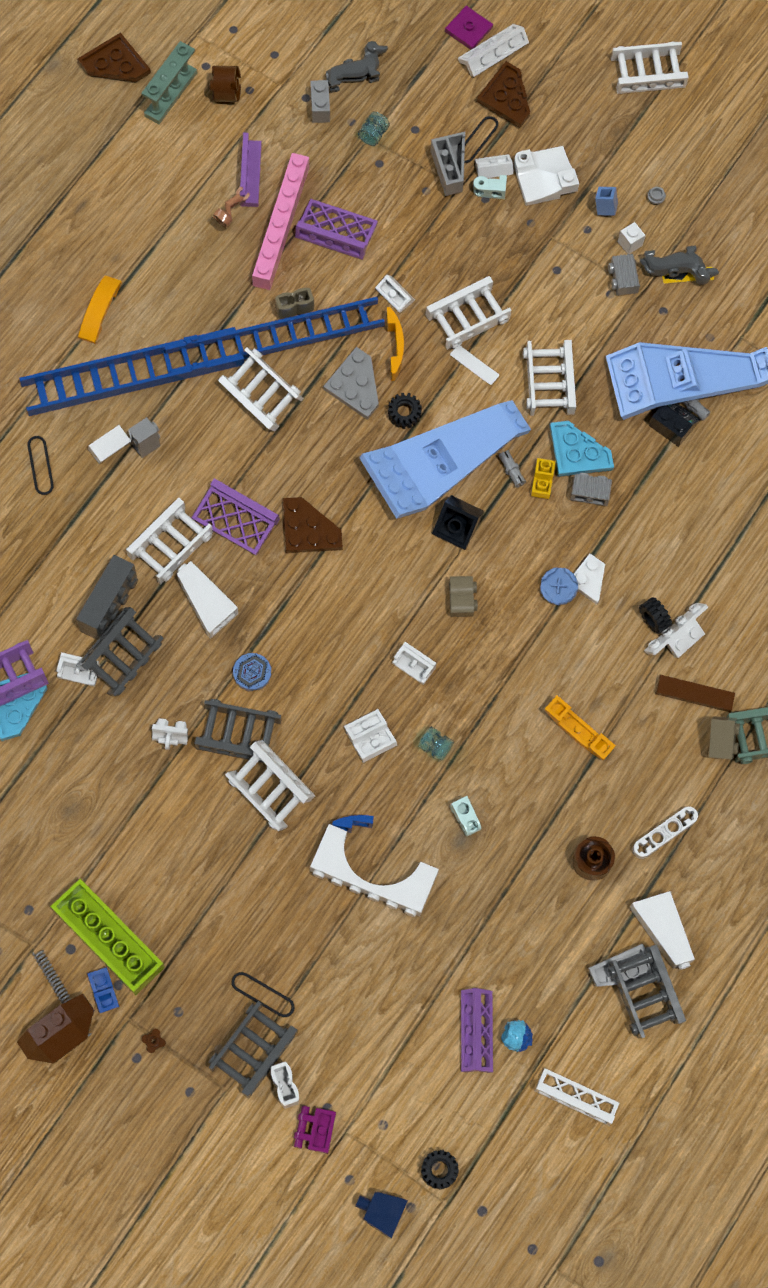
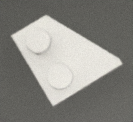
M589 554L574 575L578 580V592L597 605L600 598L605 564L592 554Z

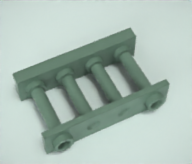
M180 41L141 93L142 96L152 102L144 112V116L159 125L197 74V69L187 63L195 52V49Z
M768 707L729 713L727 717L737 718V723L740 724V732L737 738L741 754L736 756L734 759L735 763L749 764L753 760L768 758V748L762 727L763 720H768ZM744 723H752L754 725L760 751L749 752L743 729Z

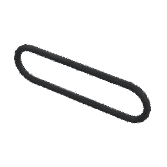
M487 116L484 119H482L479 125L475 128L472 134L465 141L466 146V144L473 137V135L476 133V131L480 128V126L483 124L485 120L493 119L496 122L495 128L491 131V133L484 140L481 146L477 149L474 155L469 160H464V163L471 162L478 154V152L482 149V147L485 145V143L489 140L492 134L496 131V129L498 128V121L495 117Z
M33 436L28 441V451L34 485L39 494L47 495L52 492L54 484L46 441L41 436ZM36 438L41 439L44 445L51 488L47 492H41L37 485L30 447L31 441Z
M239 972L233 976L232 986L239 993L245 995L246 997L250 998L256 1003L259 1001L235 986V978L239 975H244L250 978L251 980L255 981L256 983L260 984L261 986L272 991L273 993L277 994L278 996L289 1001L292 1005V1009L288 1014H281L264 1003H262L263 1007L267 1008L268 1010L272 1011L273 1013L281 1017H289L294 1012L295 1005L290 998L284 996L283 994L279 993L278 991L267 986L266 984L262 983L261 981L257 980L256 978L250 976L247 973Z

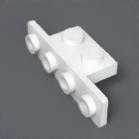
M702 603L691 605L688 612L679 616L671 627L662 631L660 637L648 644V647L644 650L645 653L656 655L667 645L673 656L679 658L705 635L696 618L708 606Z

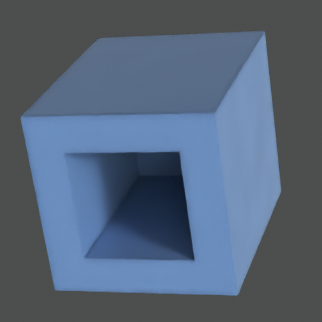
M598 187L595 198L597 215L615 216L618 206L616 187Z

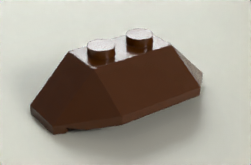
M81 994L59 1005L28 1028L17 1041V1044L27 1059L54 1064L87 1040L95 1010L85 995Z

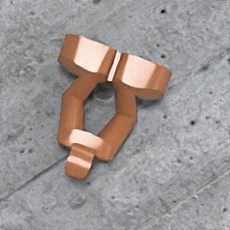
M239 187L236 195L225 202L226 211L218 208L213 214V218L225 229L232 223L231 208L241 204L242 201H246L250 196L249 192L245 197L240 196L239 193L243 190V187Z

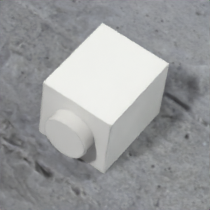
M634 222L620 231L618 243L627 254H630L643 246L645 234Z

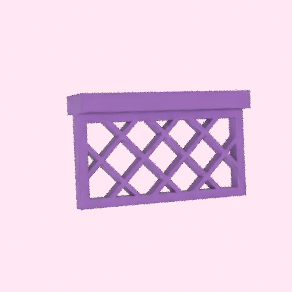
M310 199L301 220L296 225L295 238L363 260L366 248L378 221ZM315 206L320 208L321 211L313 213L311 208ZM328 213H336L338 217L330 219ZM324 215L326 221L319 223L316 217ZM351 218L354 222L346 224L344 219ZM312 219L315 224L310 225L305 223V221ZM341 221L343 226L335 228L333 223ZM366 223L372 226L364 230L361 225ZM330 225L332 230L328 231L321 227ZM357 226L360 232L352 234L350 228ZM346 230L348 236L340 235L338 232ZM363 236L365 242L358 241L355 238Z
M214 478L210 484V489L195 511L192 519L205 527L209 522H212V531L250 553L257 555L273 527L279 522L278 514ZM212 493L220 497L221 503L210 505L209 498ZM234 504L237 512L226 514L224 505ZM222 506L224 515L213 518L211 509ZM209 509L211 519L202 520L198 518L201 511ZM250 513L253 521L242 523L240 514ZM238 515L240 524L229 527L227 518ZM225 518L227 528L217 529L214 521ZM264 521L269 524L266 531L258 533L256 523ZM254 524L256 533L245 536L243 527ZM241 528L243 537L233 538L230 530ZM257 537L258 544L255 549L247 545L246 539Z

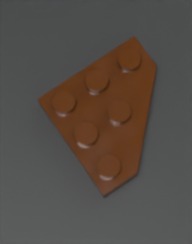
M121 32L77 59L78 64L86 74L91 76L137 82L151 73V69Z
M505 61L479 94L476 102L519 128L529 118L530 108L522 81L521 69Z
M283 498L286 553L343 550L342 530L304 498Z

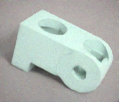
M500 175V179H487L484 176L476 177L473 182L474 194L478 197L505 199L507 175Z
M468 796L451 803L449 807L467 837L481 830L480 822Z

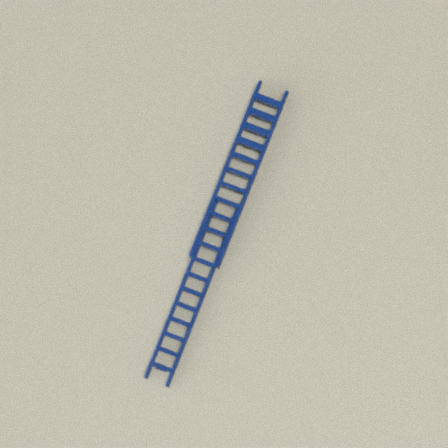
M373 297L238 330L232 327L198 336H188L181 340L33 374L19 379L22 387L33 384L37 385L41 404L26 407L28 415L33 416L242 366L244 359H248L250 355L244 352L240 336L253 334L257 350L262 355L383 327L385 326V321L381 319L369 322L366 310L364 311L363 307L378 304V298ZM358 309L363 324L350 327L346 311ZM341 313L345 328L333 331L328 316ZM323 317L327 332L315 335L311 320ZM306 321L310 336L297 339L293 324ZM288 325L292 341L279 343L275 328ZM271 330L275 345L262 348L258 332ZM235 338L239 353L226 356L222 341ZM217 342L221 358L208 360L204 345ZM199 346L203 362H195L190 365L186 349ZM181 351L185 366L172 369L168 354ZM163 354L168 374L155 377L150 357ZM145 358L151 378L137 381L132 361ZM128 362L133 382L120 385L115 365ZM110 368L114 387L102 389L98 369ZM90 371L95 391L84 393L79 373ZM72 375L77 395L66 398L62 377ZM54 380L59 400L48 402L44 382Z

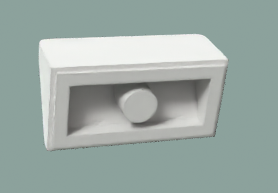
M509 154L475 159L478 176L492 178L513 174V162Z
M386 275L375 287L398 312H402L415 301L390 275Z

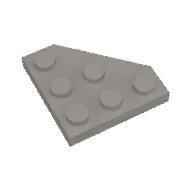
M356 347L323 386V390L367 420L379 407L371 356Z

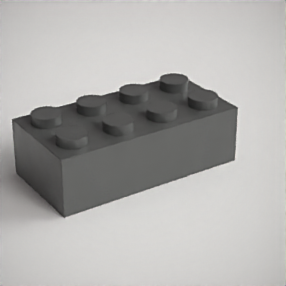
M113 555L76 619L80 632L98 640L110 626L111 622L119 615L121 605H125L129 598L128 593L130 589H134L138 582L137 572L133 563Z

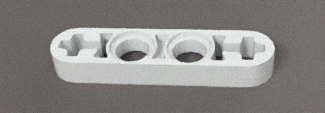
M693 807L683 808L639 839L633 846L634 855L639 859H644L692 826L698 818L697 811ZM686 813H692V820L687 819L683 822L682 825V822L680 820H682L685 817ZM671 822L676 823L678 831L671 832L668 829V824ZM653 834H661L663 841L661 843L654 842L652 839ZM648 841H649L650 846H648V847L646 848L645 854H644V852H640V853H639V852H638V849H639V846H638V845H640L641 847H643V846H645V845L648 843Z

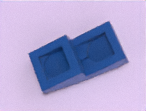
M354 815L343 817L333 821L332 825L352 833L353 825L372 828L374 816Z
M104 967L87 973L99 1012L102 1013L119 1007L108 968Z

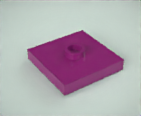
M465 6L448 24L445 32L472 50L493 28V23L468 6Z

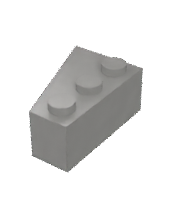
M465 132L431 139L430 152L445 196L462 192L464 183Z

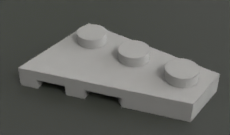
M640 944L589 967L588 971L595 986L617 985L615 978H611L609 974V961L616 960L618 965L641 957L646 953L644 945ZM645 963L621 974L625 984L651 975L654 970L651 964Z

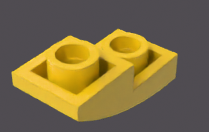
M537 458L531 496L545 499L550 498L556 461Z

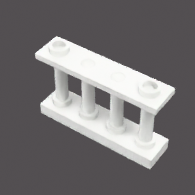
M682 42L613 48L611 61H619L621 78H618L616 87L617 94L686 88L689 78L688 72H680L677 55H680ZM660 56H670L673 73L664 74L662 72ZM653 57L656 75L645 74L643 58ZM636 59L639 76H628L626 60Z
M490 276L426 307V317L428 320L437 319L449 337L446 339L445 347L447 350L460 346L462 342L498 324H505L510 319V307L502 311L491 294L493 280ZM481 295L485 296L495 315L486 318L475 298ZM465 303L469 304L480 322L470 326L459 307ZM453 311L464 330L455 334L443 316L444 313Z
M564 340L563 347H560V349L532 350L531 341H528L527 347L523 348V358L527 359L529 398L526 400L527 409H530V416H534L536 407L563 406V408H567V415H574L576 396L572 340ZM560 356V358H563V364L560 366H533L532 357ZM534 373H561V375H564V380L562 382L534 383ZM535 390L565 391L566 397H563V399L535 400Z
M246 347L245 351L250 357L232 377L228 378L222 375L218 381L269 430L275 432L279 427L275 422L277 420L276 417L294 397L300 401L304 398L300 395L301 391L295 385L290 386L261 358L263 355L254 348L252 350ZM257 361L263 367L262 370L245 389L241 390L237 386L239 379ZM269 373L276 379L275 382L258 401L255 400L254 402L249 398L251 392ZM282 385L288 391V394L271 413L268 412L266 414L262 410L264 408L263 405Z
M178 498L126 549L127 555L132 560L141 557L159 573L156 576L157 581L161 585L173 576V572L203 542L206 543L210 540L213 533L212 526L208 524L203 529L185 513V503ZM176 518H180L198 534L191 542L172 526V522ZM163 531H167L185 547L178 555L159 539V535ZM150 544H154L172 560L165 568L145 552Z
M263 740L256 741L250 746L254 751V755L239 772L236 770L230 771L225 775L229 779V783L233 787L238 788L269 821L268 824L273 829L280 831L288 827L283 820L299 802L303 804L310 802L315 795ZM259 760H262L267 765V769L250 786L243 778ZM272 774H276L280 779V784L263 800L256 792ZM286 788H289L294 793V797L277 815L270 805Z

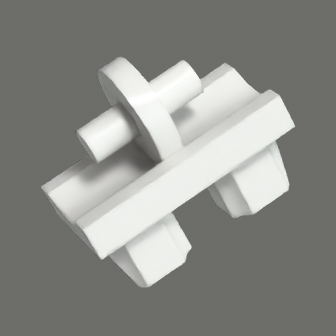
M159 718L157 723L152 726V740L165 744V750H170L171 745H187L188 729L186 728V722L178 721L175 727L168 726L166 719Z

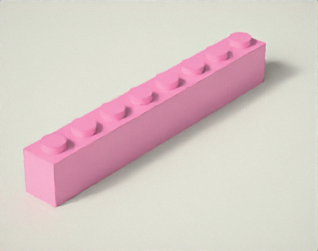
M291 154L252 275L253 286L271 290L309 171V157Z

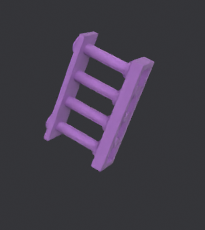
M28 640L0 652V669L4 667L11 681L0 686V706L49 684L42 668L35 670L29 655L33 654V650ZM22 659L29 674L18 678L11 664Z

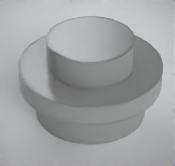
M653 187L649 190L648 200L651 203L661 204L665 200L666 195L661 187Z

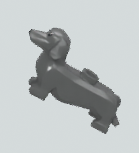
M370 41L364 48L365 57L357 61L347 59L343 64L327 70L326 80H328L330 93L340 91L338 85L342 82H359L367 77L370 83L379 81L380 72L377 71L379 68L378 55L385 53L388 50V46H380L375 41Z
M696 245L686 247L687 253L676 252L662 258L654 257L655 250L645 251L644 258L640 259V263L645 267L647 273L652 276L669 275L670 277H676L679 273H691L698 285L707 284L711 277L719 274L716 268H706L702 258L695 254L697 250Z

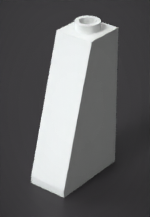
M191 561L188 564H183L178 569V581L206 634L211 639L238 615V607Z
M671 892L633 902L630 906L631 911L653 942L657 944L658 949L673 969L679 967V970L690 967V963L695 959Z

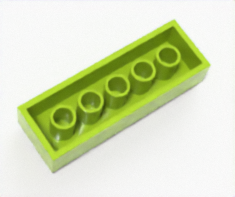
M81 879L50 906L53 912L135 996L165 968L163 962Z

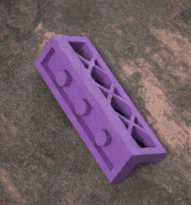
M244 132L240 187H243V190L240 192V196L245 197L248 192L250 196L246 201H242L240 205L258 207L262 141L249 140V133Z
M478 988L461 990V1072L479 1071L491 1073L493 1072L492 991ZM481 995H485V1005L481 1002ZM482 1015L485 1017L486 1020L485 1025H483L481 1022ZM482 1036H484L486 1039L485 1046H483L481 1042ZM482 1056L486 1059V1067H482Z

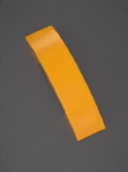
M106 275L102 278L86 310L78 335L79 339L96 344L113 298H116L122 284L121 280Z
M387 307V332L395 331L397 356L390 358L391 381H395L402 367L404 336L397 315L391 307Z
M556 695L544 709L546 713L572 739L599 759L604 760L616 745L602 733L598 734L571 710L572 707Z

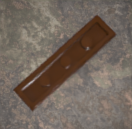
M664 675L659 676L656 690L657 695L730 713L735 697L734 692Z

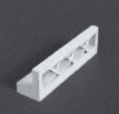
M515 24L510 25L458 58L459 63L465 64L470 76L475 77L529 43L524 27Z
M546 1068L535 1089V1092L608 1126L613 1123L614 1115L619 1106V1102ZM546 1075L553 1077L557 1086L551 1087L543 1083ZM566 1085L572 1086L576 1095L570 1096L564 1093L561 1087ZM586 1093L592 1095L594 1104L590 1105L583 1102L580 1096ZM607 1102L613 1105L611 1113L600 1110L599 1104Z

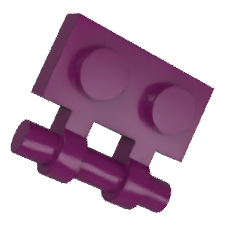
M302 1106L301 1113L298 1114L297 1118L299 1121L297 1132L294 1133V1147L302 1149L303 1141H308V1150L328 1154L336 1112L316 1108L315 1116L309 1115L310 1107ZM307 1122L313 1123L311 1135L305 1134Z

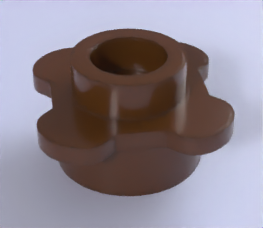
M153 1029L152 1033L142 1036V1042L147 1045L149 1053H154L155 1050L164 1047L166 1041L161 1038L158 1029Z

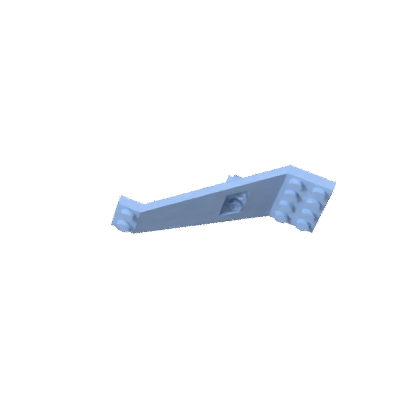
M639 342L606 356L620 415L623 420L659 406L757 388L768 384L767 347L752 353H740Z
M513 400L392 446L363 453L360 456V460L397 519L426 510L512 439L528 434L531 428Z

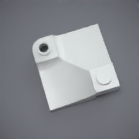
M563 146L531 152L529 149L520 151L515 155V172L526 206L560 199L562 194L578 191L579 181L575 169L569 163Z

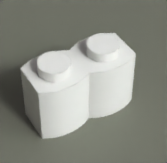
M286 1062L271 1066L272 1081L278 1088L277 1093L280 1104L285 1109L299 1104V1093L296 1085L293 1083L290 1066Z

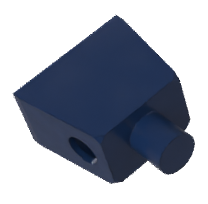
M375 1192L372 1200L360 1195L355 1207L366 1211L363 1221L389 1239H392L408 1200Z

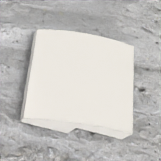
M378 709L344 726L363 763L397 746L396 739L390 732L387 722Z

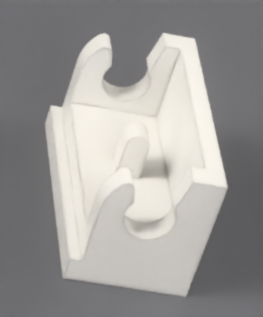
M120 425L91 443L88 446V450L100 464L115 452L131 443V440Z
M406 642L403 643L392 662L393 665L422 685L425 684L436 669V662Z
M61 652L57 667V678L95 687L98 675L93 670L81 671L76 666L83 657Z

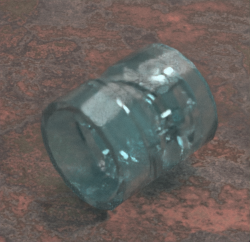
M371 112L359 129L358 136L364 143L376 146L381 140L382 135L389 128L390 123L382 114Z
M431 726L420 740L418 747L426 753L431 752V756L441 762L450 751L454 741L446 735L441 736V732Z

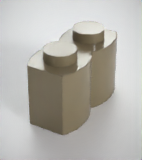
M300 288L293 293L287 292L276 296L275 306L279 319L312 312L314 310V298L311 289Z
M450 576V617H472L474 611L478 609L477 600H474L473 593H477V582H473V576Z

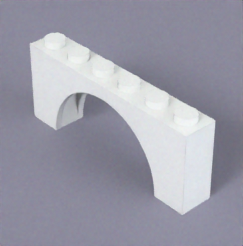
M329 824L310 866V871L313 872L312 875L320 879L328 878L331 880V883L340 887L342 885L350 887L349 890L356 894L362 892L373 901L378 902L381 900L386 902V906L392 909H397V907L405 910L404 913L409 916L415 917L417 915L420 917L439 869L420 862L413 874L399 883L383 886L366 882L353 872L346 860L344 844L347 831Z

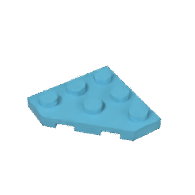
M570 421L550 423L558 477L579 473L611 471L614 469L611 450L606 446L603 447L596 442V439L584 431L581 432Z
M10 679L0 681V686L11 682ZM47 685L0 706L1 741L21 736L47 691Z

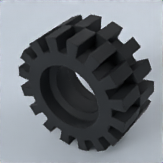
M401 393V396L397 394L395 399H391L388 414L389 420H391L393 425L396 423L398 428L401 425L402 429H405V426H408L409 429L412 428V424L415 426L417 421H420L422 406L420 405V400H416L415 395L411 397V393H408L407 396ZM400 406H409L412 409V413L409 416H402L398 413V408Z
M651 597L640 605L639 612L642 614V618L645 619L644 622L648 624V627L652 628V631L656 632V634H659L672 625V620L670 619L671 616L668 615V611L665 610V606L661 605L657 598Z
M436 1150L426 1156L422 1163L421 1174L428 1186L440 1190L450 1187L455 1182L459 1173V1165L451 1153L444 1150ZM443 1162L447 1165L448 1173L445 1177L437 1178L433 1175L432 1166L434 1163Z

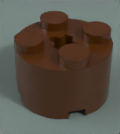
M212 66L213 80H210V91H213V101L238 102L241 94L239 66Z
M596 836L583 840L578 845L573 856L575 872L584 879L592 881L603 879L610 872L615 861V852L609 842L604 838ZM591 856H595L596 862L592 861Z

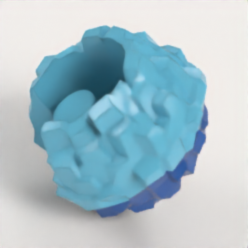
M524 1020L507 1022L501 1040L509 1050L522 1052L529 1046H532L533 1034L531 1028H529Z

